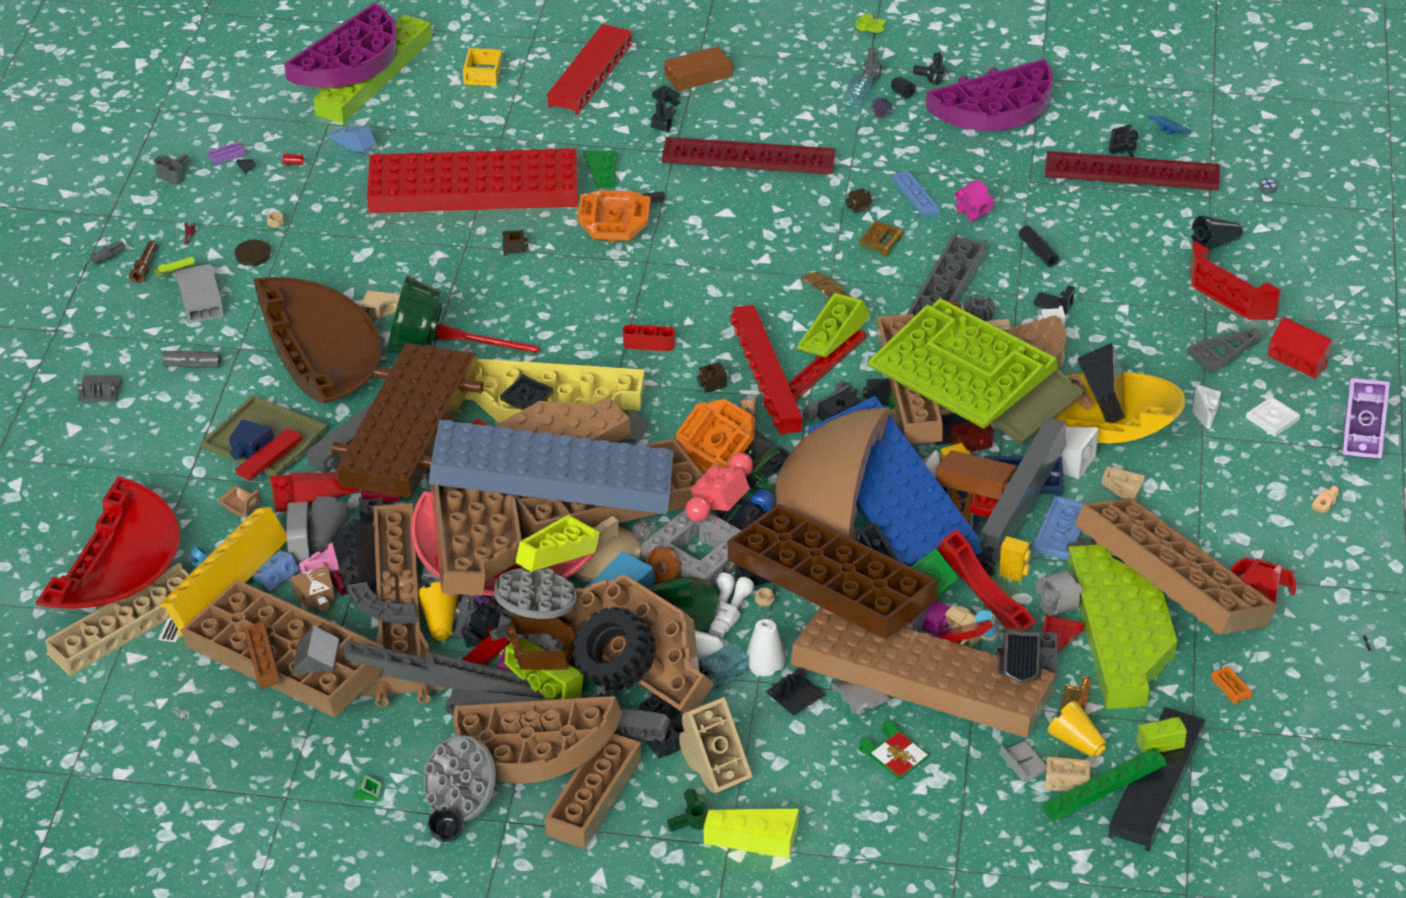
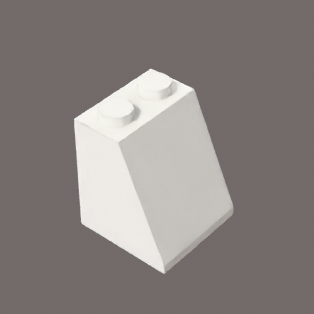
M1066 427V447L1060 455L1062 457L1063 474L1079 480L1096 458L1098 428Z

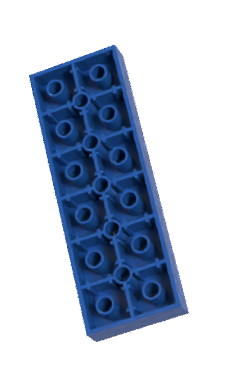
M876 396L871 397L808 428V433L810 434L823 424L842 415L864 409L884 407ZM888 415L882 440H876L875 446H871L856 502L860 515L867 525L876 521L898 561L909 567L913 566L934 549H937L940 542L956 529L970 544L975 556L982 553L976 533L893 419Z

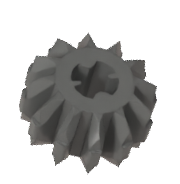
M976 295V297L970 296L966 300L964 310L983 321L993 319L995 306L991 298H985L984 295L982 297Z

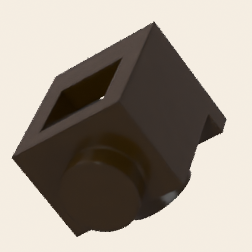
M524 230L502 231L504 256H507V253L525 252V248H528V237H524Z

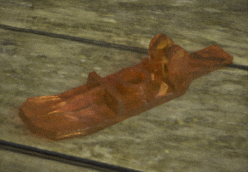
M814 271L801 276L802 281L813 285L815 290L819 289L824 292L829 300L834 293L852 297L842 290L840 284L821 272Z

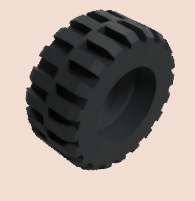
M610 607V610L604 608L600 610V613L595 612L590 615L591 618L582 623L583 627L581 630L578 629L576 633L577 639L573 641L575 650H573L572 654L573 659H575L576 668L592 683L600 687L605 685L609 691L613 689L620 691L623 690L624 686L626 688L633 686L635 681L639 682L642 679L641 676L649 671V665L653 663L655 658L653 656V653L656 652V645L653 643L655 642V637L651 632V628L633 612L625 608ZM626 634V645L621 655L614 661L603 664L602 655L608 642L618 635Z

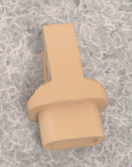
M755 398L743 399L741 401V409L752 416L756 412Z
M1332 485L1329 490L1326 489L1321 492L1312 503V509L1321 513L1329 511L1331 504L1334 505L1336 503V497L1339 494L1338 488Z

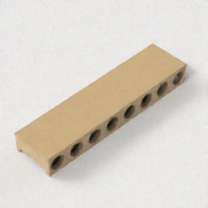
M180 563L166 570L155 582L142 591L120 601L106 604L45 639L47 655L69 676H72L171 618L166 608L161 607L160 603L189 574L182 569Z

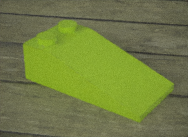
M834 293L796 349L827 357L857 332L870 316V312L863 300Z

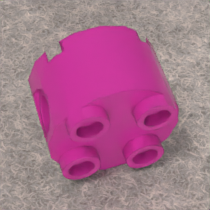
M975 180L955 192L956 209L959 213H965L968 219L974 222L994 208L992 195L988 196L987 191L989 190L981 181Z

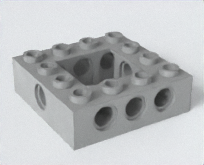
M683 510L641 545L642 562L645 563L646 557L652 549L660 546L668 547L677 554L680 560V577H698L708 581L715 588L719 574H732L735 571V563L728 560L727 541L741 530L712 513L709 514L706 520L694 522L687 517L685 510ZM698 534L701 543H706L715 548L700 561L680 550L685 545H689L690 541ZM661 562V569L665 571V565Z

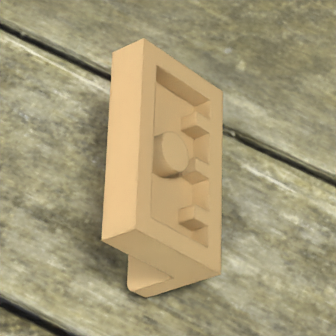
M1047 757L1046 790L1067 792L1090 779V760Z

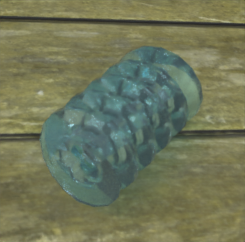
M862 73L854 74L843 95L844 102L849 106L862 104L872 86L871 79Z

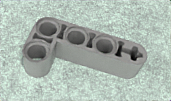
M308 501L288 503L286 533L288 553L292 555L296 563H301L305 559L310 558Z

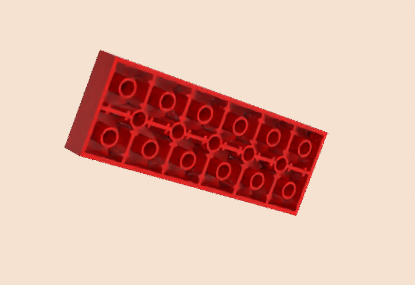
M576 148L372 154L369 157L368 212L392 213L578 207Z

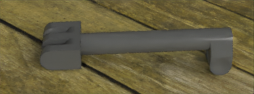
M841 381L835 385V392L806 407L803 411V416L809 417V420L814 421L817 416L816 410H818L819 402L846 389H849L855 395L858 390Z

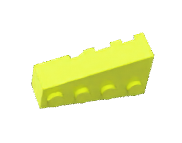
M566 515L519 543L516 563L532 572L596 552L600 532L572 516Z
M799 809L709 810L704 824V844L790 858L798 829Z

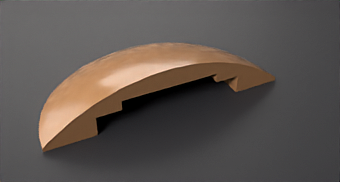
M872 408L851 412L823 424L808 434L791 451L779 471L774 491L775 506L781 504L855 540L856 532L853 524L857 513L856 502L871 446H875L876 440H882L890 408Z

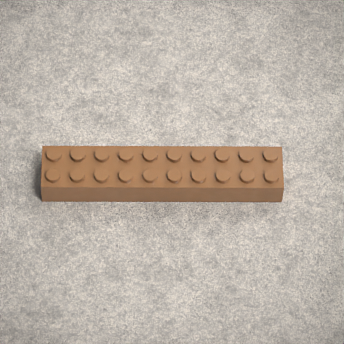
M913 314L877 317V338L880 349L914 317ZM887 376L900 430L909 443H934L942 441V419L938 404Z

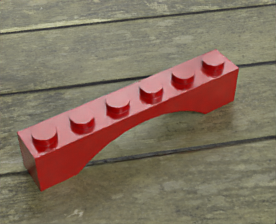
M956 529L940 542L937 550L995 615L1004 628L1030 631L1037 621L1023 605L1010 598L990 578L979 563L970 544Z

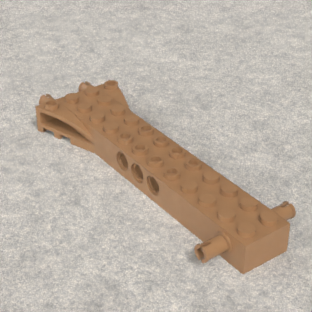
M413 503L373 506L374 522L370 525L374 526L378 599L385 603H414L418 622L391 623L378 620V635L375 642L385 646L387 650L426 659L430 648L420 630L417 556L411 535V523L414 513ZM381 673L361 692V696L375 695L376 706L381 707V701L383 700V707H386L389 704L388 694L417 692V701L423 704V697H425L426 704L431 700L430 691L444 690L445 688L388 677Z

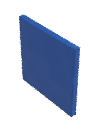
M1148 115V118L1162 124L1161 131H1166L1168 127L1169 131L1167 134L1172 135L1174 130L1190 133L1192 131L1166 117Z

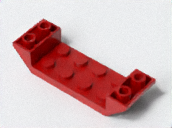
M1196 241L1193 242L1189 266L1191 287L1248 320H1275L1277 318L1280 289L1268 282H1265L1258 288L1210 262L1208 260L1209 249Z

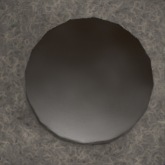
M247 240L240 243L235 249L236 260L244 266H247V264H252V266L261 265L268 261L269 255H271L270 246L262 240Z

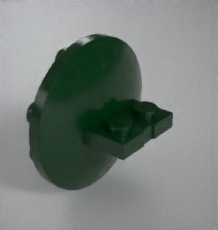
M683 576L650 586L653 593L692 618L696 631H704L711 625L718 614L720 606L718 594L715 588L704 579Z

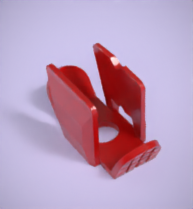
M1245 557L1237 561L1230 569L1238 577L1243 575L1241 581L1248 583L1274 603L1276 602L1278 585L1286 586L1290 595H1295L1296 581L1293 572L1281 568V565L1272 564L1257 558L1254 560Z

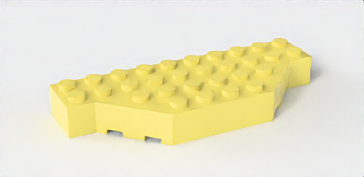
M477 359L479 371L474 381H483L484 390L482 393L468 391L463 399L473 400L498 423H501L522 411L501 401L500 395L521 375H525L553 388V394L546 400L549 402L593 405L609 396L621 410L641 411L645 389V370Z

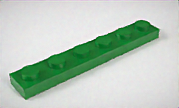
M1154 747L1043 803V810L1055 822L1166 766L1165 758Z

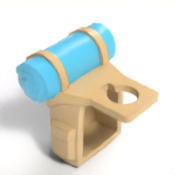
M953 605L946 612L945 616L950 628L990 620L993 625L991 629L980 637L962 640L960 645H965L969 641L967 646L972 648L981 639L989 644L998 641L999 627L996 625L995 615L991 611L981 610L975 616L969 609Z

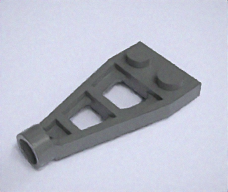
M1253 328L1249 331L1245 330L1202 340L1187 347V353L1205 370L1212 373L1225 367L1251 345L1260 342L1262 337L1259 330ZM1238 341L1241 345L1234 348L1229 342ZM1222 346L1227 353L1219 356L1211 348Z

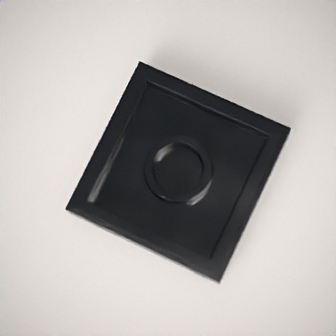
M521 375L500 395V400L524 410L538 401H546L553 394V388L525 375Z

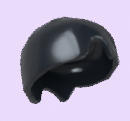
M450 809L446 811L435 810L429 816L428 828L435 840L451 842L461 834L462 822L459 815Z

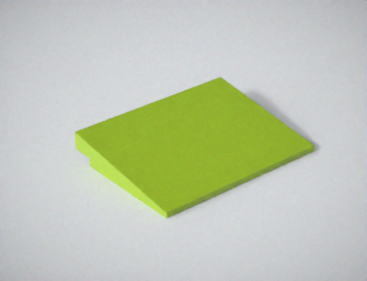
M941 298L932 306L926 305L867 362V366L982 428H986L1058 369L1057 358Z

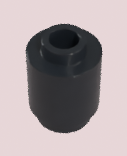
M896 77L892 80L891 88L895 93L906 99L914 95L915 85L903 77Z

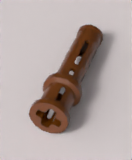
M147 242L140 259L134 263V269L129 273V278L133 282L142 283L145 280V274L150 269L149 263L158 248L156 242Z

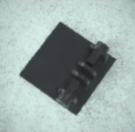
M797 668L792 675L787 674L779 682L773 683L772 687L766 691L769 696L793 716L825 696L824 693L805 678L807 672L804 668Z

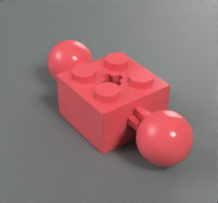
M736 453L729 460V468L711 467L697 480L696 484L690 489L693 498L685 506V513L690 520L694 522L706 520L710 514V509L729 511L750 489L746 476L753 470V461L749 455Z

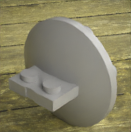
M522 566L521 569L501 574L494 586V596L498 603L505 609L524 617L536 619L560 617L570 612L576 603L577 595L573 584L562 576L555 574L549 568L531 572Z
M454 736L446 739L436 747L428 763L425 765L424 790L426 801L433 812L436 809L439 811L450 809L459 815L461 822H467L477 817L485 809L490 799H495L499 792L494 787L496 776L493 758L487 747L473 737Z

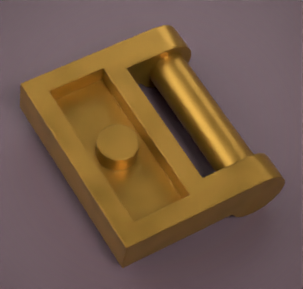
M875 221L862 236L859 245L878 251L882 256H887L890 253L891 247L897 240L902 238L904 233L897 227ZM888 234L892 235L886 244H882Z

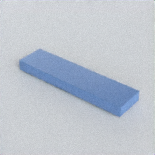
M908 170L892 176V180L923 218L940 214V208Z

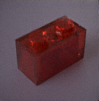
M973 422L953 425L950 431V444L952 446L962 443L966 450L968 449L970 452L991 448L993 446L994 430L990 424L986 428H982Z

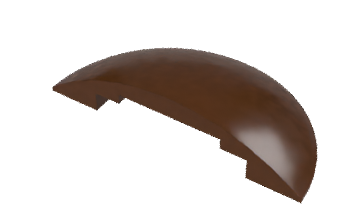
M290 277L254 279L259 305L276 351L291 378L307 396L319 403L335 401L355 392L372 377L381 357V339L370 316L356 302L330 287L308 280Z

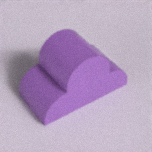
M1350 378L1344 416L1342 455L1382 459L1390 382Z

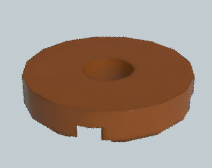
M660 546L648 553L645 563L650 564L654 569L655 584L680 577L681 563L677 554L672 549ZM661 562L665 565V571L661 569Z

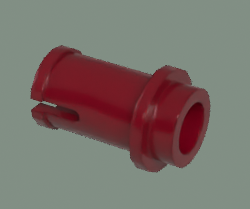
M340 571L332 572L330 575L332 584L335 585L341 596L347 595Z

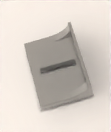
M1026 741L1009 748L1001 746L1000 755L1023 782L1046 773V765Z

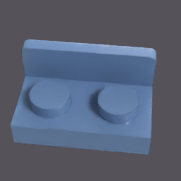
M278 551L260 566L259 570L254 572L251 578L254 581L262 582L265 589L271 592L297 572L299 567L290 553Z

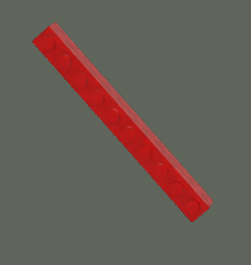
M755 306L733 307V312L730 314V324L734 326V333L739 338L740 347H743L744 358L748 359V367L753 371V379L757 381L758 391L762 393L763 403L767 405V412L772 417L773 427H776L778 434L801 432L802 415Z

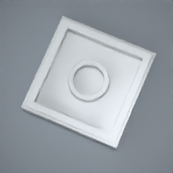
M1271 396L1247 412L1246 418L1275 437L1299 421L1300 414Z

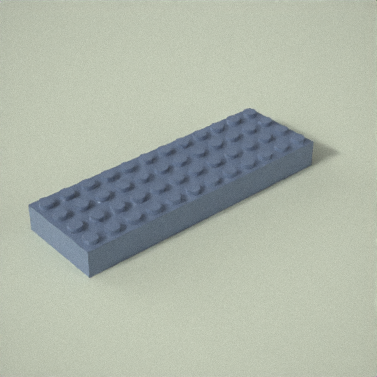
M439 420L430 467L429 484L667 514L673 450L648 447L646 445L615 443L607 440L577 438L568 435L538 433L529 430L499 428L490 425H475L468 422L460 423L451 420Z

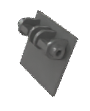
M84 375L81 384L77 385V390L80 391L78 401H115L121 375Z

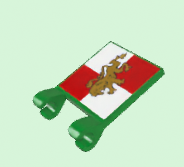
M886 720L883 723L882 733L890 737L876 747L873 746L868 738L864 737L859 741L861 745L858 749L860 752L871 756L900 780L925 761L929 755L902 734L892 721Z

